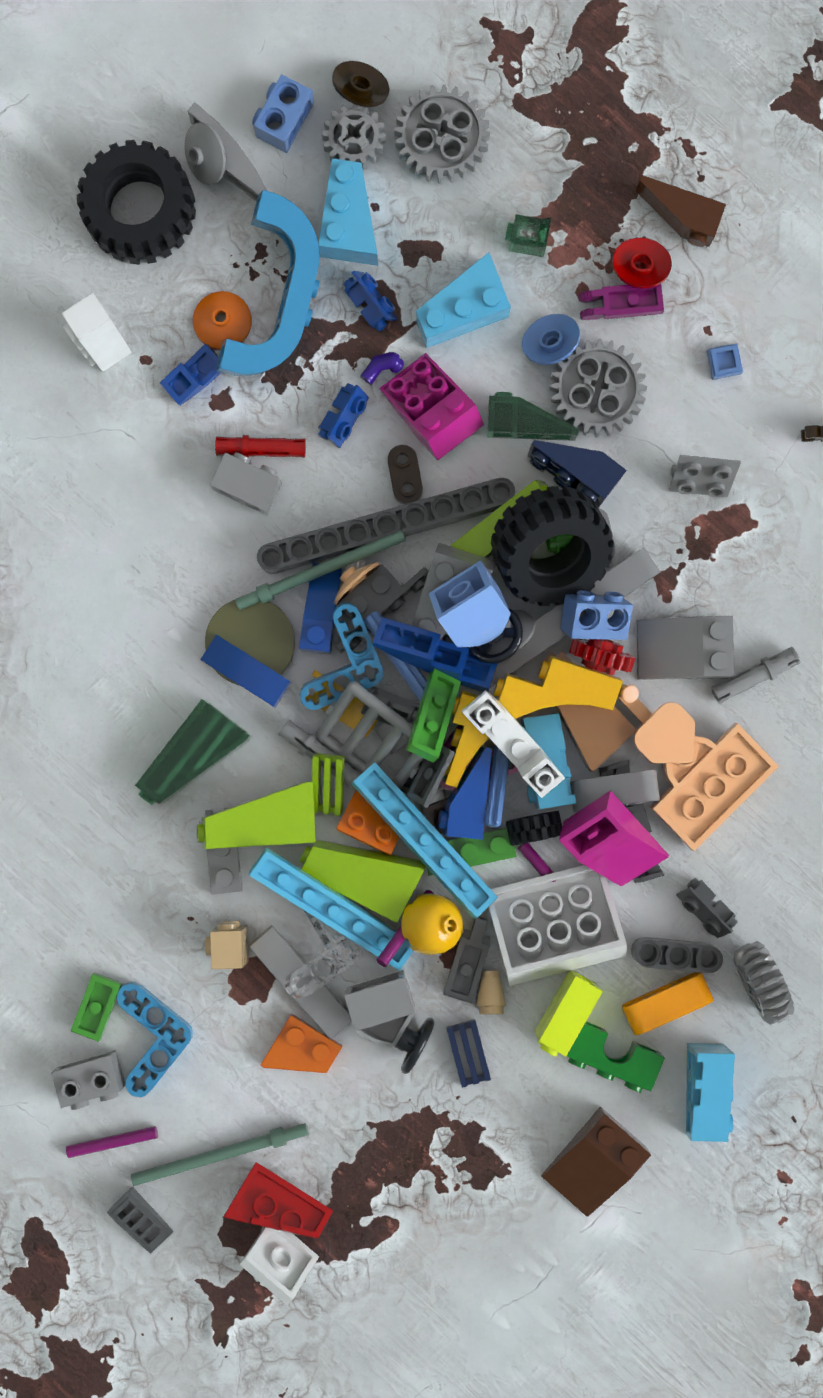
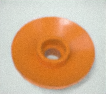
M219 291L205 296L194 310V331L203 344H208L212 349L221 350L222 342L226 339L242 343L251 330L252 317L249 307L242 298L231 292ZM220 313L226 315V319L223 322L216 321V316Z

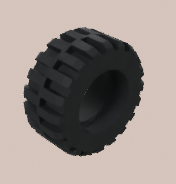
M126 140L125 146L120 147L116 142L109 145L110 151L105 154L100 150L94 155L95 163L91 164L88 162L83 169L86 178H79L77 187L81 193L76 195L77 205L81 210L79 212L80 217L94 242H97L100 249L106 254L111 253L114 259L123 262L125 258H128L130 264L139 265L140 259H146L148 264L157 262L156 257L162 254L164 258L172 255L171 248L176 246L179 249L185 243L182 236L184 234L190 235L193 228L191 220H194L196 216L194 193L180 162L175 156L170 157L168 150L161 146L155 150L152 142L144 140L141 145H137L135 140ZM134 182H149L160 187L164 194V200L158 213L150 220L141 224L128 225L120 223L112 217V201L115 195L126 185Z
M558 486L547 487V490L541 491L536 489L530 491L531 495L525 498L522 495L516 499V504L512 508L508 506L502 513L504 518L498 519L494 527L496 533H493L491 536V553L506 586L517 598H522L524 602L530 604L537 602L539 606H550V603H555L557 606L564 604L565 594H577V591L580 590L591 591L595 587L594 583L597 580L601 581L605 576V567L609 568L613 558L611 554L614 551L612 532L594 501L590 500L585 493L581 491L576 492L574 488L563 487L560 490ZM562 534L573 535L569 544L559 553L547 558H531L535 549L547 539Z

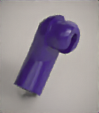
M395 352L376 355L360 377L366 383L372 385L381 371L390 369L394 373L400 372L404 366V361Z

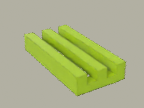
M315 753L312 756L314 813L321 811L326 815L334 813L335 816H341L343 813L345 756ZM321 761H324L323 804H320ZM331 762H336L335 805H330Z

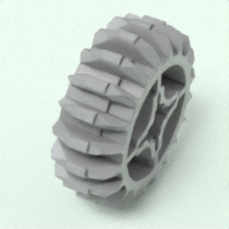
M756 941L743 945L740 949L736 950L733 959L737 972L754 1008L758 1011L763 1021L771 1025L776 1022L780 1023L793 1015L794 1002L791 998L792 995L768 949L762 943Z

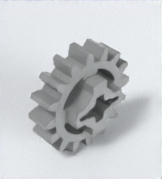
M353 104L352 110H348L345 105H341L342 113L338 114L333 110L331 112L333 121H324L326 131H322V140L326 141L323 143L324 151L330 152V161L333 158L360 162L364 170L366 169V161L369 160L375 164L377 162L375 153L383 154L384 152L381 145L386 143V134L382 133L385 131L384 123H377L379 120L377 112L369 115V107H364L360 111L355 104ZM338 130L341 136L338 138V142L335 143L334 137ZM372 131L374 138L372 144L370 145L369 140L367 138L370 136V132Z

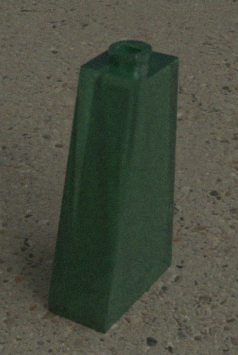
M201 699L135 784L141 790L138 795L151 805L155 802L158 804L165 803L249 742L253 736L209 702Z

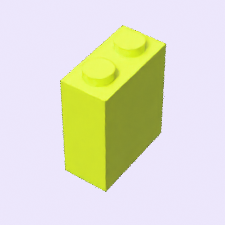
M573 970L568 971L534 1031L542 1050L555 1057L558 1053L565 1057L567 1056L603 992L596 983Z

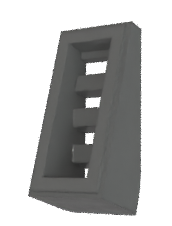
M133 1186L107 1211L109 1216L150 1254L173 1233L169 1225ZM130 1203L135 1206L128 1214L122 1211ZM140 1211L143 1216L133 1223L131 1218ZM149 1219L152 1224L141 1232L139 1227ZM156 1228L160 1229L161 1232L152 1241L147 1238Z

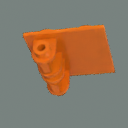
M355 790L336 830L391 856L399 836L361 794Z

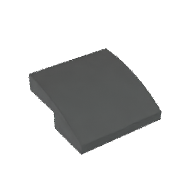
M442 745L439 758L434 763L423 759L419 764L421 768L413 778H408L400 790L407 794V797L428 808L455 752Z

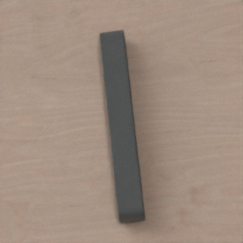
M496 478L267 543L258 550L257 561L266 573L277 574L340 556L402 530L404 537L491 513L515 495V486L507 478ZM497 487H504L508 490L509 497L505 500H499L494 497L493 490ZM469 495H475L480 499L481 504L477 508H469L464 503V499ZM441 503H446L451 506L452 512L450 515L443 517L436 513L435 508ZM412 511H417L423 515L424 519L420 524L413 525L407 521V515ZM384 519L391 520L395 524L394 529L389 533H383L378 529L379 523ZM357 527L363 528L366 536L361 541H354L349 537L352 529ZM334 536L337 539V544L334 548L327 550L321 547V541L324 537ZM297 544L308 546V552L302 558L292 555V550ZM269 552L279 554V561L273 566L264 564V557Z

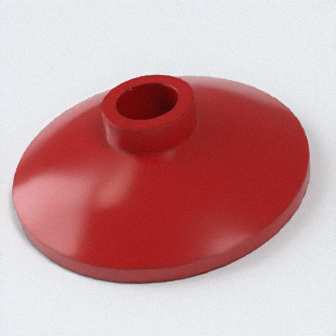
M632 238L624 241L616 248L613 254L612 266L617 277L625 284L636 288H652L660 285L667 279L671 271L672 260L667 249L657 241L648 238Z

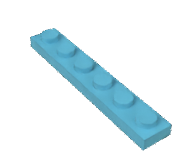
M375 762L351 783L473 919L478 918L498 898Z
M267 847L249 871L250 877L379 957L397 931ZM408 939L404 941L389 962L391 966L399 971L413 953V950L410 948L413 946L409 943Z

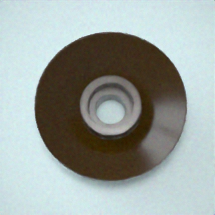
M360 61L342 62L336 66L332 74V83L336 91L344 99L355 105L376 107L383 104L389 95L390 88L387 79L379 70L369 64Z

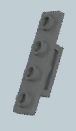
M382 564L337 605L343 602L354 604L358 608L363 621L369 614L375 611L379 612L382 617L389 610L394 613L405 604L406 600L404 597L413 590L417 593L424 587L429 571L426 567H423L402 586ZM347 609L342 610L350 620L355 615L354 612L349 613ZM359 625L354 630H361V625ZM360 636L351 639L349 646L352 651L362 642L359 639ZM341 641L335 647L340 654L345 651V647Z

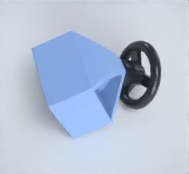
M481 560L429 593L437 620L457 647L469 648V653L475 659L489 664L500 663L512 657L520 647L523 638L522 623L518 615L507 606L499 586ZM508 620L511 621L513 628H505ZM501 638H513L509 647L503 652L494 655L488 654L493 643H497Z

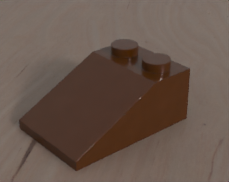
M600 1106L541 1176L588 1217L626 1184L648 1160L651 1154L643 1143Z

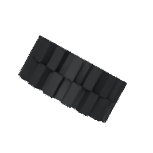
M559 810L506 821L510 846L560 836L562 823Z

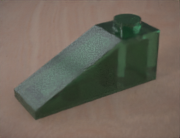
M496 392L495 396H489L487 438L575 441L578 436V428L521 397H514L510 392Z

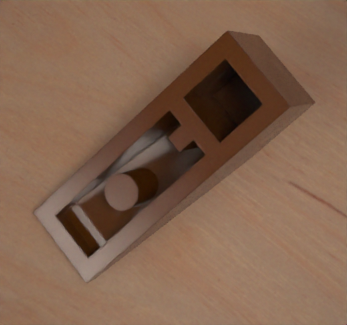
M641 175L636 192L681 238L687 239L693 246L710 247L715 238L726 204Z

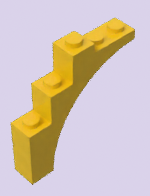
M550 655L548 662L543 660L538 673V678L542 679L541 684L506 673L504 680L498 678L493 696L498 697L497 700L515 719L542 708L560 705H591L613 710L623 681L618 677ZM464 690L461 691L460 697H456L452 714H454L452 718L453 723L462 725V729L456 728L451 746L455 747V754L444 774L446 775L445 784L456 788L470 760L489 739L485 733L482 734L462 713V710L479 696Z

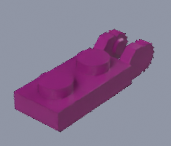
M661 284L652 288H636L629 285L602 287V289L584 291L578 294L580 302H595L602 299L603 308H589L581 311V320H597L603 317L604 319L659 315L664 312Z

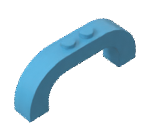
M262 190L257 196L251 225L269 230L284 241L290 255V266L275 328L269 339L257 345H248L230 339L222 342L215 371L233 376H252L266 372L281 364L291 355L301 339L304 326L308 327L313 311L309 309L311 297H316L320 281L316 280L320 257L319 245L312 224L294 203L266 190Z

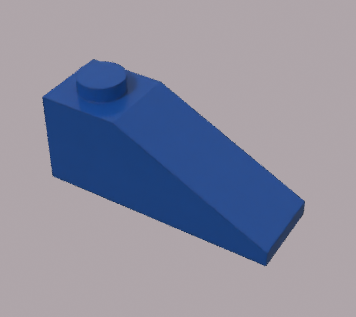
M313 563V564H312V567H313V566H316V565H318V564H320V563ZM342 568L309 581L299 649L303 652L331 655L335 628L333 611L336 605L334 600L340 589Z
M480 747L461 777L457 788H454L446 801L444 810H440L438 828L442 829L443 835L483 840L492 748Z

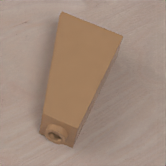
M563 651L557 656L552 652L544 659V661L548 662L551 655L572 662ZM591 705L555 706L585 767L590 772H594L637 730L615 706L613 710Z

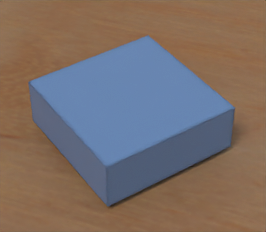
M737 343L710 348L706 351L712 380L741 375L743 373Z

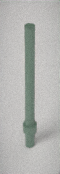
M402 530L273 584H262L256 587V591L235 599L239 610L259 602L264 604L274 600L275 595L405 542L406 539Z
M304 1123L287 1129L282 1127L272 1129L270 1134L131 1174V1181L133 1186H137L266 1147H281L286 1145L287 1141L309 1135L308 1127Z

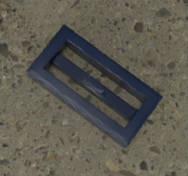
M476 1020L446 1027L461 1087H467L470 1084L475 1085L481 1081H490L491 1078ZM467 1028L472 1029L483 1074L477 1075L465 1030ZM456 1031H460L471 1077L468 1078L465 1077L454 1035Z

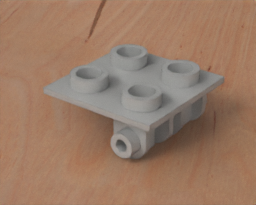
M680 455L677 465H672L671 467L672 480L669 491L681 494L728 497L741 461Z

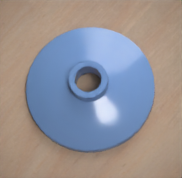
M551 314L538 319L530 325L523 336L522 348L526 357L530 361L541 365L554 364L564 360L573 353L579 344V326L573 318L564 314Z

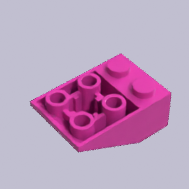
M427 353L379 388L418 440L437 461L484 426L476 404Z
M611 790L564 820L559 841L580 863L619 886L625 885L669 857L668 853Z

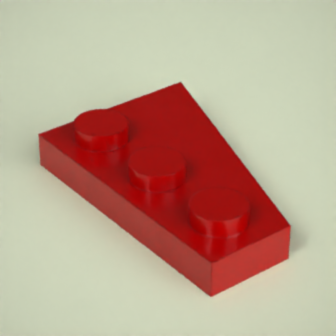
M255 1162L222 1218L318 1239L333 1210Z

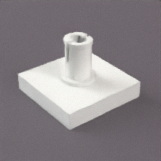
M264 1227L240 1262V1265L254 1277L256 1282L259 1281L261 1286L266 1287L284 1304L288 1305L294 1299L319 1256L294 1234Z

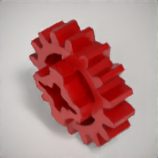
M573 639L569 649V653L582 658L581 664H584L585 667L609 675H614L616 670L631 672L636 660L634 656L622 652L624 646L607 639Z

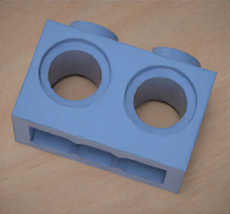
M281 74L277 83L273 82L270 85L266 94L267 101L263 108L257 109L252 124L256 138L288 153L314 105L313 90ZM288 96L295 98V100L289 104L282 102V100ZM272 122L282 124L277 129L268 128V125Z
M583 590L577 591V594H565L560 629L571 639L627 640L633 604L624 599L623 594L612 591L605 592V595H595L593 592ZM587 609L585 615L579 618L581 612ZM614 610L613 615L607 619L609 613Z

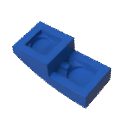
M204 344L185 364L180 363L160 384L175 402L181 406L221 374V372L215 371L219 356L208 344Z

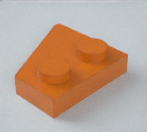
M291 1014L260 1066L270 1069L327 1073L343 1045Z

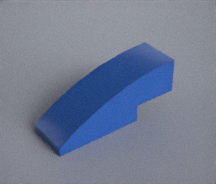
M217 634L200 659L275 708L292 683Z

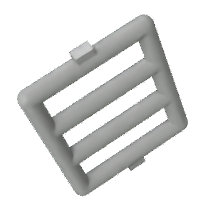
M352 681L347 685L337 702L334 700L326 710L328 715L316 731L315 736H317L316 739L336 755L345 756L344 761L362 774L374 762L380 767L403 734L410 738L413 725L360 684ZM356 697L367 705L369 709L343 745L331 736L330 732L353 698ZM380 715L394 727L367 763L353 753V751ZM414 753L410 755L392 780L399 789L402 788L409 777H414L421 768L419 764L424 758Z

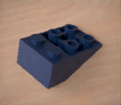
M534 440L531 443L527 455L531 458L529 461L531 465L541 472L546 470L554 476L553 481L561 488H574L576 492L581 491L585 493L590 500L594 501L598 508L627 471L604 452Z

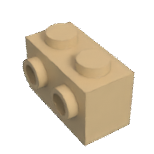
M240 920L222 921L210 932L209 937L205 939L206 956L211 955V969L243 968L249 962L248 925H240Z

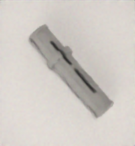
M791 646L770 658L764 657L755 666L712 686V693L716 701L721 704L763 681L776 679L778 674L800 664L799 656Z
M290 719L278 733L279 736H282L298 748V753L302 756L306 754L312 759L315 753L336 755L316 740L317 736L313 733L309 735ZM321 761V766H322L323 768H324V761ZM344 761V784L351 788V783L360 776L361 772H358ZM331 762V774L336 776V762Z

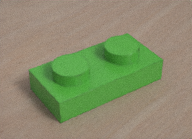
M93 973L71 1032L97 1042L101 1041L117 1000L118 991L123 983Z

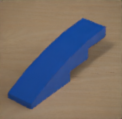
M382 617L373 641L374 647L428 673L435 668L461 681L460 685L481 692L486 690L489 693L497 663L489 664L475 659L469 654V648L457 647L455 644L440 640L441 634Z

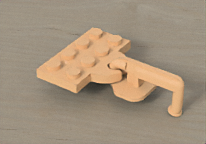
M622 684L617 698L642 723L634 735L635 746L650 762L663 763L665 777L671 785L660 797V801L655 802L650 808L691 850L695 851L779 766L738 723H734L714 743L708 738L695 736V721L679 704L673 702L665 703L652 714L638 699L639 691L637 687Z

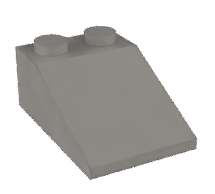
M696 616L637 620L638 680L728 679L734 677L733 616Z

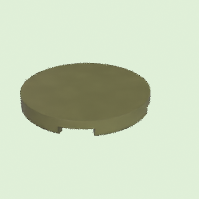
M233 600L222 606L208 624L205 635L206 650L217 634L280 675L284 673L292 661L295 649L293 627L284 612L271 602L264 604L259 602L239 610L236 601ZM215 670L221 677H223V678L226 679L227 681H229V682H231V683H233V684L238 685L237 683H235L234 681H232L231 679H229V678L226 677L225 675H223V674H221L220 672H218L217 670Z

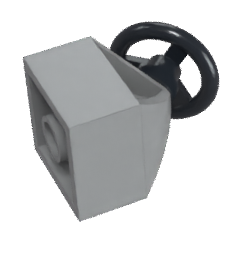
M402 970L347 987L344 997L355 1032L380 1045L395 1046V1048L402 1052L406 1051L407 1054L402 1063L401 1071L403 1074H408L419 1059L435 1022L433 1018H427L419 1031L408 1027L410 1020L415 1014V1004L405 971Z

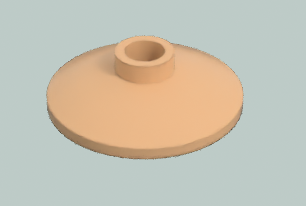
M376 562L358 570L353 566L346 570L340 577L344 583L335 597L334 604L337 606L339 602L381 565Z

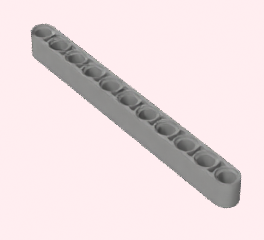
M642 548L606 572L601 581L597 580L594 583L595 587L590 592L595 593V595H605V592L608 591L623 594L624 598L658 575L660 570L645 548ZM564 604L554 607L535 620V631L529 642L516 651L509 659L497 663L491 687L497 683L498 678L504 679L506 673L512 674L568 636L560 629ZM587 609L581 612L579 618L585 615ZM460 685L457 696L460 697L462 690L476 695H480L483 692ZM383 723L375 729L382 742L393 726ZM403 734L390 754L392 755L407 745L409 737Z

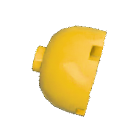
M419 894L415 898L417 899L412 904H408L404 909L401 920L404 939H408L409 943L413 946L410 948L420 954L433 955L447 952L456 945L462 934L463 918L459 908L451 899L442 895Z

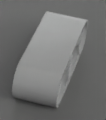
M656 770L570 782L572 795L575 794L576 804H573L574 812L580 811L610 790L624 806L660 801Z

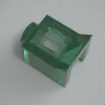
M516 214L514 223L508 222L505 240L511 241L509 251L544 257L551 218L540 219Z

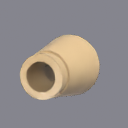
M482 971L476 1007H479V1014H504L503 1007L506 1006L500 971Z

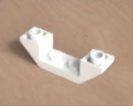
M486 690L462 710V713L482 734L485 733L517 767L522 778L541 798L565 779L538 743L508 710Z

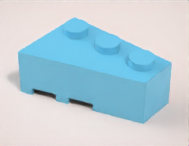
M332 158L318 243L320 257L378 266V255L362 163Z
M490 252L416 311V323L426 348L509 317L511 306Z
M559 713L523 718L521 726L538 743L565 777L562 782L543 798L530 785H526L529 803H534L537 809L576 804L575 794L572 795L569 779L571 778L570 767H567L566 746Z
M687 1043L686 1135L691 1141L728 1142L729 1133L733 1131V1117L730 1112L731 1102L733 1101L735 1053L724 1044Z

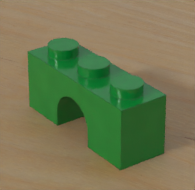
M586 1021L567 1054V1057H569L568 1062L582 1069H585L586 1065L597 1069V1075L613 1081L614 1077L626 1081L624 1086L641 1093L642 1089L651 1092L665 1057L656 1050L632 1041L626 1055L616 1059L610 1058L604 1053V1044L608 1036L607 1031Z

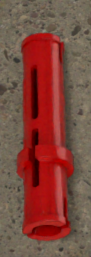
M249 435L236 438L216 436L215 453L216 456H224L225 453L233 456L237 452L248 458L249 456L305 458L306 438H251Z

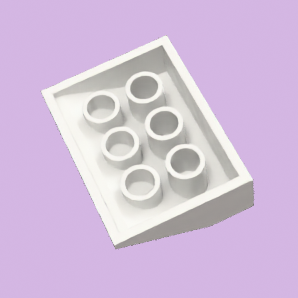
M585 865L491 889L498 898L489 906V911L509 986L627 955V943L607 878Z

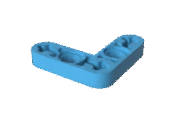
M340 603L333 611L335 626L351 664L310 680L302 686L300 690L301 702L308 709L316 710L330 705L334 700L337 702L343 691H337L333 687L334 679L343 675L348 677L350 682L355 681L350 672L356 669V674L359 675L365 672L364 666L370 664L371 668H378L374 672L375 677L373 679H369L367 675L358 678L361 683L360 685L365 689L377 685L383 679V667L361 614L352 603ZM343 609H347L349 613H355L351 617L354 628L361 625V630L351 631L344 636L343 631H349L344 620H338L342 616L341 611ZM361 636L367 641L365 650L358 653L352 651L349 646L351 639ZM328 681L329 690L333 696L328 697L326 691L318 695L319 701L317 702L305 698L309 695L308 689L314 688L316 692L325 689L322 683Z
M130 982L118 991L117 1001L119 1006L158 1037L126 1079L127 1091L134 1097H143L154 1088L190 1043L193 1037V1030L187 1021L144 986L137 982ZM126 990L128 992L136 990L138 992L136 998L141 1003L145 1002L146 998L150 1001L142 1009L141 1014L136 1011L140 1007L137 1002L132 1001L130 1004L126 1002L128 997L125 993ZM152 1007L159 1008L163 1012L162 1022L158 1024L151 1023L147 1018L148 1010ZM169 1017L174 1020L170 1024L173 1029L178 1030L181 1027L185 1030L183 1033L184 1038H186L185 1041L179 1039L177 1042L172 1039L174 1033L169 1028L164 1033L160 1030L167 1023ZM156 1050L164 1051L168 1057L166 1065L161 1067L154 1065L151 1060L152 1053ZM148 1068L153 1073L145 1080L147 1088L142 1086L137 1089L134 1086L136 1080L133 1077L140 1078Z

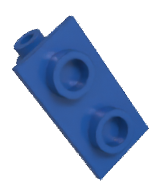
M352 271L351 273L356 279L354 280L351 277L343 284L345 286L344 291L357 308L365 302L368 304L360 313L370 327L380 332L387 327L386 320L397 321L398 318L393 312L395 310L394 305L387 297H382L377 291L376 287L378 284L375 279L367 272Z
M347 383L345 387H341L332 403V406L339 410L338 414L328 410L318 427L320 430L318 435L325 440L330 439L338 448H341L344 441L349 438L354 423L359 415L364 412L369 399L367 394L358 385L353 386Z

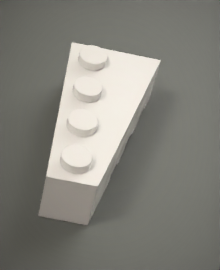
M94 293L61 313L67 321L63 325L64 330L91 366L97 364L102 371H105L132 353Z

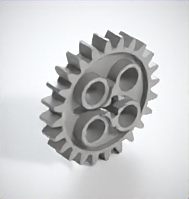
M443 84L441 92L437 93L432 85L429 95H426L421 89L419 90V100L410 96V107L402 105L401 113L403 116L396 117V124L400 127L394 128V136L398 137L395 140V147L401 149L399 152L400 160L408 158L406 161L407 169L416 166L415 176L418 177L424 171L426 172V181L428 182L433 175H436L439 184L442 183L443 176H448L450 182L453 183L454 174L458 173L464 179L465 168L474 172V161L482 163L483 155L481 152L488 151V144L485 141L490 139V132L485 131L489 128V120H482L485 117V109L476 110L478 107L477 99L470 103L468 102L469 92H465L460 97L458 96V87L455 86L451 93H447V87ZM434 112L437 113L440 117L435 120H430L426 117V115L428 113ZM457 121H463L468 126L459 129L453 124ZM441 131L446 132L443 137L438 136L441 134ZM420 140H427L431 145L422 148L416 143ZM453 148L456 149L459 152V154L452 157L446 155L445 151L447 149Z
M598 339L595 347H592L590 341L586 340L584 350L577 346L573 351L574 355L571 354L564 359L566 363L562 361L557 362L556 367L561 372H553L551 376L553 380L557 381V383L551 384L549 390L557 392V394L551 397V402H560L555 413L565 412L566 415L562 422L574 421L573 431L582 426L584 436H586L589 429L594 430L595 437L599 436L601 429H604L607 436H610L613 426L621 432L624 428L622 421L630 425L633 422L631 414L638 415L641 411L636 404H644L646 398L639 395L647 390V386L639 384L646 377V374H637L642 365L641 362L632 364L631 360L634 353H630L625 357L623 355L625 346L622 345L616 351L613 349L614 343L612 340L607 347H603L601 339ZM605 363L607 364V369L601 385L602 390L598 396L594 413H590L589 408L595 392L594 386L599 378L601 366ZM589 364L595 369V374L587 376L582 373L580 367ZM613 372L621 374L624 382L621 384L613 383L609 378V374ZM581 392L587 397V402L578 404L573 400L572 395ZM605 400L613 402L616 410L614 412L604 411L601 407V402Z

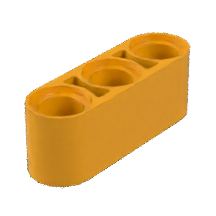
M694 972L622 1005V1009L633 1034L640 1035L712 1003L714 998L703 973Z

